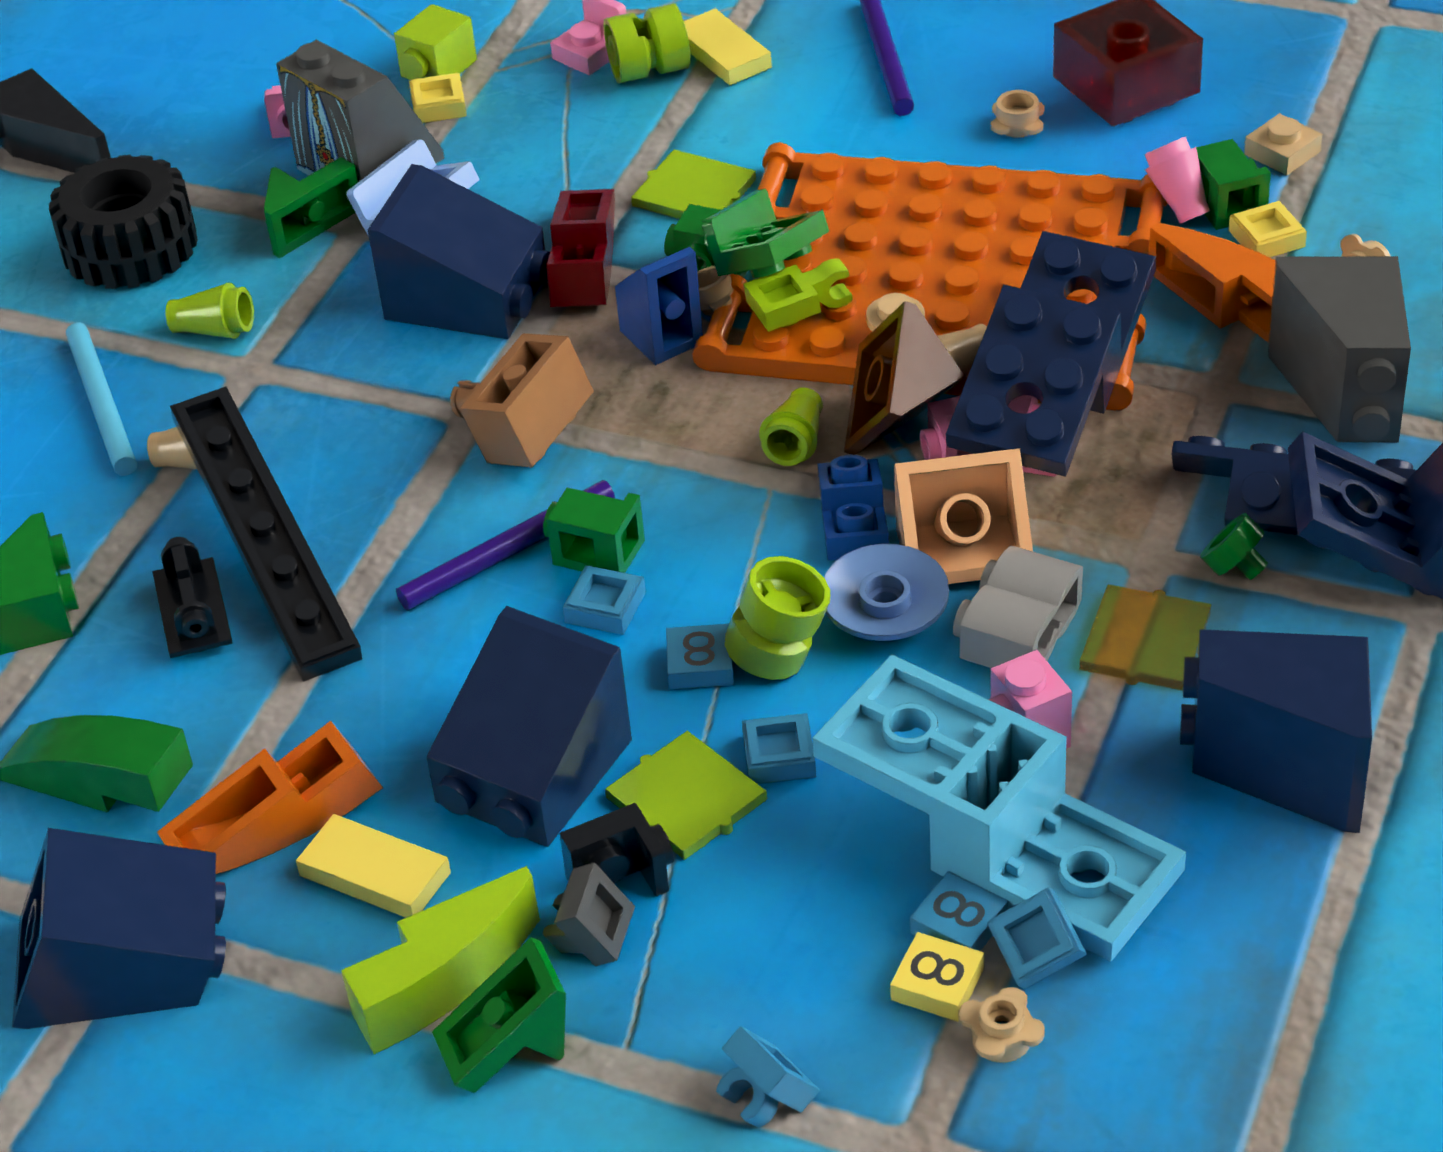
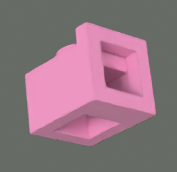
M1038 650L991 668V698L988 700L1066 736V749L1071 747L1072 690Z

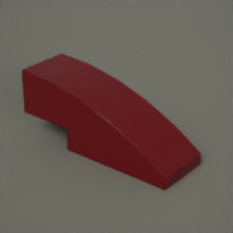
M614 189L560 191L550 224L552 248L547 261L550 307L607 304L614 240Z

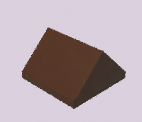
M904 301L859 344L844 453L856 455L918 416L928 407V403L937 400L965 376L916 304Z

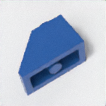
M690 247L638 269L615 286L620 331L654 365L693 349L699 337L703 336L696 252Z

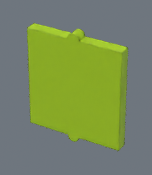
M674 149L656 170L647 172L648 179L631 197L632 206L678 219L681 218L689 204L722 210L741 199L743 194L756 180V171Z
M689 731L681 734L652 756L648 754L641 756L638 766L605 788L606 798L618 808L636 803L650 827L659 824L669 839L672 851L683 860H686L718 835L732 833L734 823L767 800V793L764 788Z

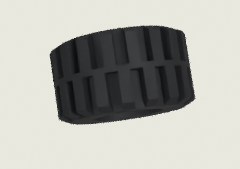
M119 155L116 158L96 160L95 163L84 165L76 169V173L64 177L59 182L60 187L53 189L50 195L49 212L64 265L75 279H84L87 285L93 287L104 285L105 289H117L120 286L132 288L140 286V284L145 282H155L162 279V275L173 273L181 267L180 262L189 260L193 254L192 248L197 245V231L185 181L182 178L181 172L177 168H171L170 163L163 159L153 160L152 156L146 155L138 157Z

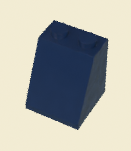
M410 165L368 228L384 320L509 339L520 319L528 316L532 299L540 285L546 284L548 281L547 261L550 252L545 250L543 228L422 165Z
M506 606L493 625L426 756L435 802L441 804L454 814H466L494 825L511 837H523L549 847L632 741L620 647Z
M1200 629L1198 657H1184L1183 698H1195V704H1181L1180 745H1193L1192 773L1341 831L1360 833L1372 744L1368 637Z
M48 828L19 920L12 1027L31 1029L198 1005L208 978H219L226 951L225 936L215 935V924H219L226 898L225 883L216 882V853Z

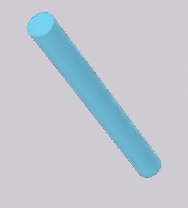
M73 323L67 327L65 334L113 469L116 474L121 476L132 474L137 468V462L89 331L83 323Z

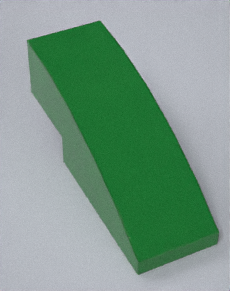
M76 715L53 718L29 725L1 760L0 781L107 813L117 800L159 812L189 772L193 763L184 731L181 728L148 720L119 716Z

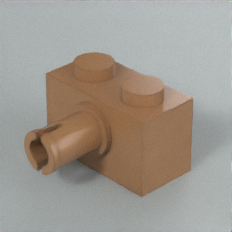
M522 333L481 383L470 380L459 381V387H453L450 404L455 415L465 419L487 463L533 467L545 455L546 450L566 425L575 418L579 409L592 395L594 390L568 336Z

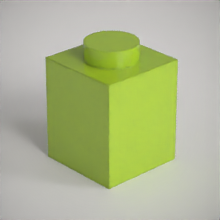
M430 4L394 33L401 77L410 80L452 73L461 74L477 60L471 17Z

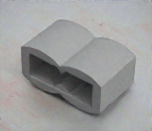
M1012 545L1001 554L997 561L990 560L982 573L979 591L972 600H963L955 616L953 634L960 638V658L993 668L1038 650L1048 661L1057 639L1067 630L1082 600L1083 566Z

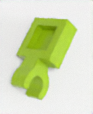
M840 259L827 260L818 267L804 273L795 264L774 274L743 283L746 302L768 332L780 327L794 325L802 319L821 313L820 303L829 308H840L853 300L851 292L844 283L831 287L834 282L849 277V270Z

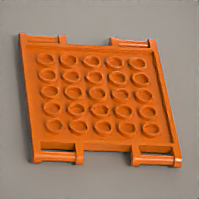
M773 143L766 149L763 157L764 173L758 190H767L776 219L823 210L829 227L828 233L810 243L812 247L810 253L791 260H785V268L796 264L801 272L804 273L818 267L827 260L840 259L849 270V277L834 282L831 287L844 283L851 292L853 300L840 308H829L820 303L821 313L802 319L794 325L780 327L768 332L746 302L743 283L748 281L740 275L729 274L731 286L734 288L730 295L732 304L715 309L706 334L700 336L695 344L692 358L698 367L710 372L853 385L859 344L872 332L866 322V311L868 306L876 299L889 293H902L918 300L924 307L925 319L937 336L969 329L977 324L987 326L1003 285L1021 288L1042 231L1149 255L1150 227L1161 223L1163 207L1168 203L1148 174L1141 180L1111 178L1103 174L1086 176L1061 174L1050 170L1023 171L1001 169L996 166L948 165L939 161L923 163L898 161L887 157L860 158L840 156L835 153H797L791 146L785 143ZM784 179H796L798 181L789 207H776L775 204ZM1126 207H1139L1141 209L1136 231L1130 236H1122L1121 230ZM1079 289L1071 292L1066 299L1089 304L1098 296L1090 290ZM737 312H751L752 314L741 345L728 344L727 340ZM1141 313L1106 410H1122L1131 404L1134 382L1130 377L1136 346L1143 341L1147 325L1146 319ZM968 375L946 394L960 396Z

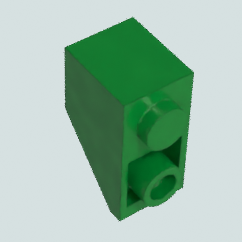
M43 512L31 515L0 546V655L73 637L68 612L79 609L78 599L71 574H60V571L71 569L70 560L62 533L50 535Z

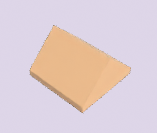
M1020 448L894 464L896 531L899 545L918 549L935 559L943 568L948 584L981 580L987 563L990 560L997 561L1001 554L1011 545L1033 551Z

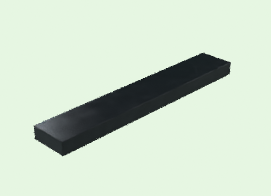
M225 386L171 405L172 419L302 681H307L362 660L361 646L227 387Z

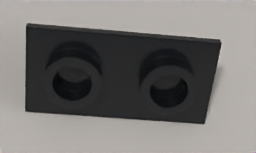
M184 537L170 539L161 552L164 569L152 571L170 658L232 644L213 557L201 560L198 548L194 543Z

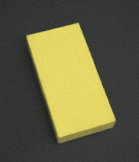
M716 8L684 21L689 40L690 54L728 85H733L772 67L771 52Z
M336 814L330 817L296 859L299 876L405 918L422 911L451 873L448 857Z

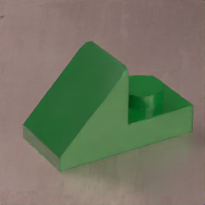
M340 157L300 181L277 167L271 168L264 214L272 252L278 258L285 256L355 213L347 198V191L358 183L354 164Z
M530 937L432 1031L455 1086L476 1093L524 1046L556 1060L564 1058L566 993L541 941Z

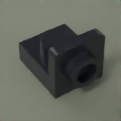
M636 803L559 833L565 874L568 881L573 868L595 862L613 883L620 881L625 876L640 871L655 896L669 892L666 865L674 862L671 844L665 831L659 824L650 827Z

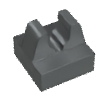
M595 862L573 868L565 892L558 895L553 903V906L558 911L554 920L555 924L545 926L543 935L560 953H583L594 966L617 961L635 906Z

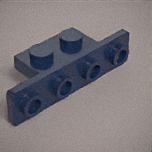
M1192 436L1188 439V442L1173 441L1171 455L1174 470L1231 478L1224 518L1225 526L1239 515L1247 513L1264 531L1298 535L1289 456L1285 448L1267 443L1253 444L1250 446V449L1225 447V443L1222 440L1209 436ZM1386 458L1375 462V465L1406 479H1409L1416 471L1411 463L1399 459Z

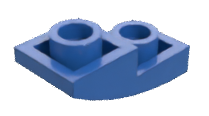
M844 455L833 459L829 463H817L827 560H838L845 554L861 547L889 544V532L883 502V484L878 459H866L858 455Z

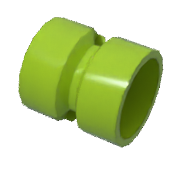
M676 3L647 9L641 19L634 12L604 19L603 29L606 50L613 75L618 84L646 78L651 68H654L659 74H664L690 67L689 40L682 14Z
M776 556L758 561L749 573L740 596V605L734 612L725 634V648L729 657L741 669L756 677L777 680L786 679L797 674L811 648L812 636L820 627L830 603L831 590L825 578L815 568L797 559Z

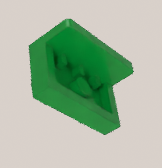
M766 189L753 191L702 222L705 233V246L707 252L713 258L718 276L748 270L751 271L752 278L774 274L785 268V260H791L812 251L810 243L829 232L823 210L776 219Z

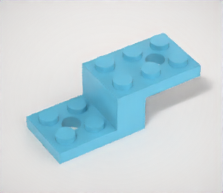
M891 654L812 738L813 755L815 758L929 814L931 871L943 877L947 872H950L1008 900V909L1048 887L1056 892L1084 949L1112 962L1185 870L1186 851L1065 793L1066 736ZM914 728H920L926 732L924 735L916 738H903L895 734L896 731L904 732ZM1092 869L1102 873L1105 878L1094 883H1084L1077 881L1070 875Z

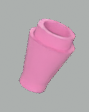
M1186 137L1144 154L1149 168L1145 169V171L1175 213L1179 224L1210 211L1206 201L1197 148L1191 149Z

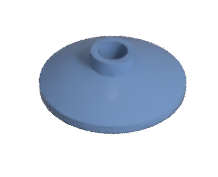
M875 544L855 549L835 561L824 575L831 590L830 603L826 610V615L841 630L867 640L890 641L918 634L940 618L949 599L948 579L940 564L928 554L904 545Z

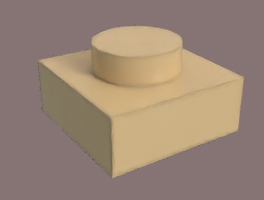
M1279 113L1245 137L1244 154L1287 176L1321 152L1323 134L1299 123L1293 118Z

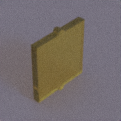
M1108 584L1080 658L1079 670L1123 678L1129 685H1136L1138 682L1183 691L1184 657H1197L1200 629L1206 630L1211 614V604L1167 596L1163 590H1155L1151 593Z

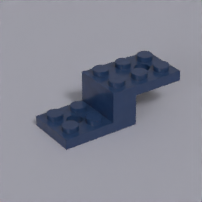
M1042 231L1021 288L1003 285L948 426L946 432L947 447L973 454L1020 448L1022 466L1066 477L1089 412L1094 411L1104 414L1156 271V256ZM1079 289L1090 290L1098 296L1089 304L1066 299L1071 292ZM1023 395L1033 396L1042 403L1038 409L1026 414L1017 413L1008 407L1013 399Z
M1302 431L1288 447L1298 536L1305 538L1318 548H1327L1355 560L1370 571L1382 572L1407 583L1422 594L1434 595L1443 599V443L1409 479H1406Z

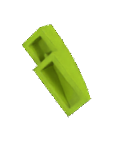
M527 866L397 921L401 939L400 945L341 970L352 1015L374 1055L418 1033L456 1008L520 948L540 921L533 877Z

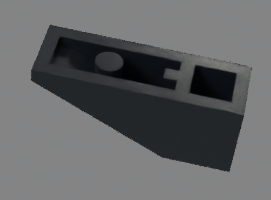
M32 68L0 82V145L12 157L76 173V169L84 165L93 164L96 160L111 158L105 134Z

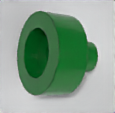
M1243 513L1225 526L1202 551L1200 558L1218 576L1223 575L1236 566L1249 580H1252L1268 565V562L1254 549L1263 537L1264 530L1247 513Z

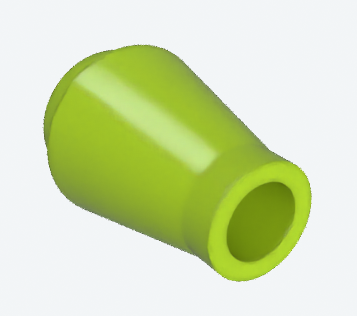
M225 283L181 299L169 300L166 304L165 316L168 328L172 333L187 332L235 339L239 337L241 332L251 330L254 323V306L251 295L245 287H235L232 283Z
M804 387L795 389L783 404L764 419L760 426L759 437L763 452L771 461L783 466H793L809 459L814 454L817 447L820 413L823 409V401L817 392Z

